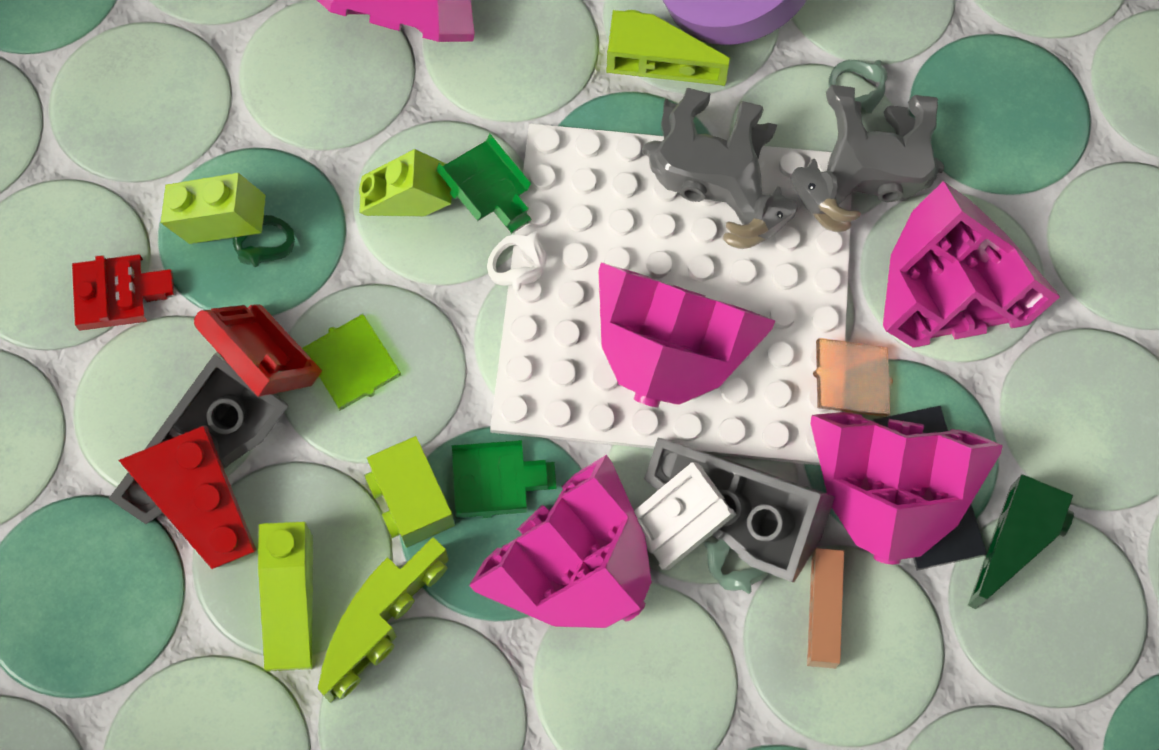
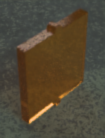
M818 338L816 340V370L813 371V376L817 378V408L882 417L889 416V386L893 383V380L889 377L888 347Z

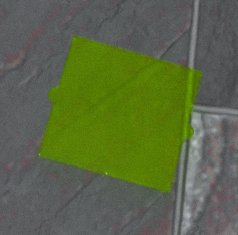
M364 314L357 316L338 328L330 327L326 335L302 348L322 370L319 378L339 411L366 395L373 397L375 390L401 376L400 370Z

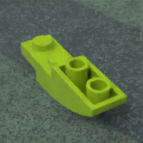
M434 537L401 569L386 557L353 597L333 634L321 669L318 690L330 703L337 696L340 699L347 697L360 683L361 678L358 675L371 662L376 666L392 652L395 647L392 641L397 636L387 621L391 617L395 620L402 617L415 602L412 596L425 584L428 587L434 585L446 572L447 566L445 564L449 561L447 551Z

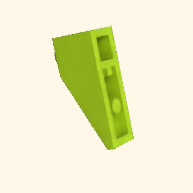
M613 10L607 50L606 73L725 86L730 60L728 56L653 14L641 13L637 10Z
M306 522L259 524L258 577L264 670L268 672L312 669L313 535Z

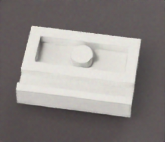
M696 462L690 463L634 510L645 535L647 549L657 558L662 570H670L737 515L733 509L729 508L723 500L725 498L700 464Z

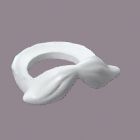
M538 232L531 233L528 236H507L492 250L488 258L487 269L490 278L495 284L502 286L513 285L515 291H520L521 286L538 280L546 264V254L539 241ZM512 245H518L535 263L532 267L514 268L504 273L496 271V262L499 255L504 249Z

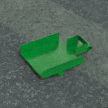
M489 134L486 141L444 166L440 163L438 164L436 171L451 188L450 195L454 200L459 198L477 221L494 212L511 234L531 222L532 219L527 214L529 208L519 197V195L528 190L531 183L491 134Z
M522 440L451 445L456 518L476 516L492 518V515L527 513L526 491L557 489L555 462H546V460L523 461Z

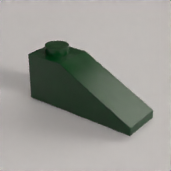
M1023 474L1018 477L1009 488L987 550V555L984 558L970 597L969 607L977 609L1059 535L1064 537L1067 534L1074 518V512L1068 510L1073 498L1072 494Z

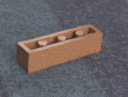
M815 548L812 554L807 666L836 669L840 664L843 550Z

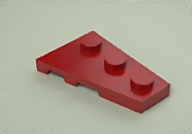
M207 426L199 427L118 460L211 569L257 551Z

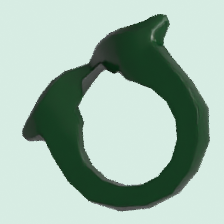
M264 215L263 225H273L282 229L286 234V241L277 247L249 246L242 248L241 243L248 235L233 237V246L238 254L239 261L243 264L257 267L259 263L287 257L292 252L295 243L293 229L280 218Z

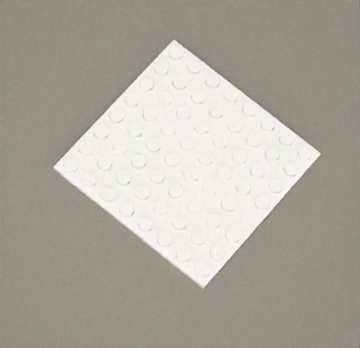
M529 124L523 174L530 181L531 185L526 192L520 195V199L529 208L527 214L532 220L515 231V235L528 236L531 233L538 232L539 241L546 254V264L538 280L521 286L520 291H515L513 285H508L490 433L654 449L659 437L711 455L820 465L810 422L811 416L815 414L842 412L850 229L843 232H833L825 229L804 206L798 192L791 183L790 177L797 167H808L811 159H816L820 171H827L828 161L832 152L771 146L762 147L758 159L761 171L762 195H773L775 189L781 187L782 195L785 198L796 201L798 210L794 218L772 237L751 248L738 249L728 245L723 240L725 233H731L726 228V222L730 221L742 225L736 212L727 203L708 199L700 202L686 200L680 193L667 190L651 171L649 157L642 153V148L646 143L654 140L662 142L664 136ZM852 193L838 206L851 211ZM518 245L513 246L511 269L532 267L535 264L533 259L527 256L525 251H522ZM602 262L634 271L670 286L675 285L705 295L706 298L750 310L775 320V324L768 335L719 388L680 405L661 401L659 408L651 407L633 399L635 392L618 384L602 349L598 270Z

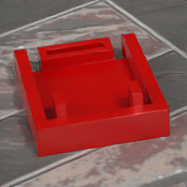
M253 304L248 308L245 305L201 310L194 318L196 329L258 397L311 387L322 373L319 366L261 304Z

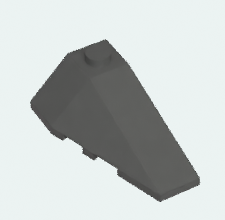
M217 352L206 364L145 449L199 427L207 426L225 469L245 453L262 443L289 405L276 393L258 397ZM129 472L109 497V500L144 524L149 523L163 513Z
M658 437L644 479L659 490L690 463H699L725 498L723 500L737 514L712 535L716 539L725 541L730 548L739 554L738 557L749 566L795 582L822 538L835 496Z

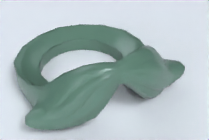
M848 59L838 63L833 68L828 83L829 87L836 85L837 77L845 72H855L866 79L880 82L876 90L855 98V101L861 102V109H865L870 114L884 96L888 73L881 66V60H877L872 64Z
M722 539L715 543L708 540L704 542L708 553L709 571L725 590H743L750 594L752 592L751 585L770 574L756 568L744 569L742 571L734 570L729 574H723L721 568L725 563L730 546Z

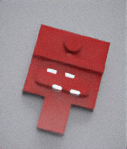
M140 254L107 259L104 255L95 256L93 261L72 263L75 326L79 331L147 322L144 317L143 298L146 302L166 300L168 295H174L172 270L141 273L140 261L143 258Z

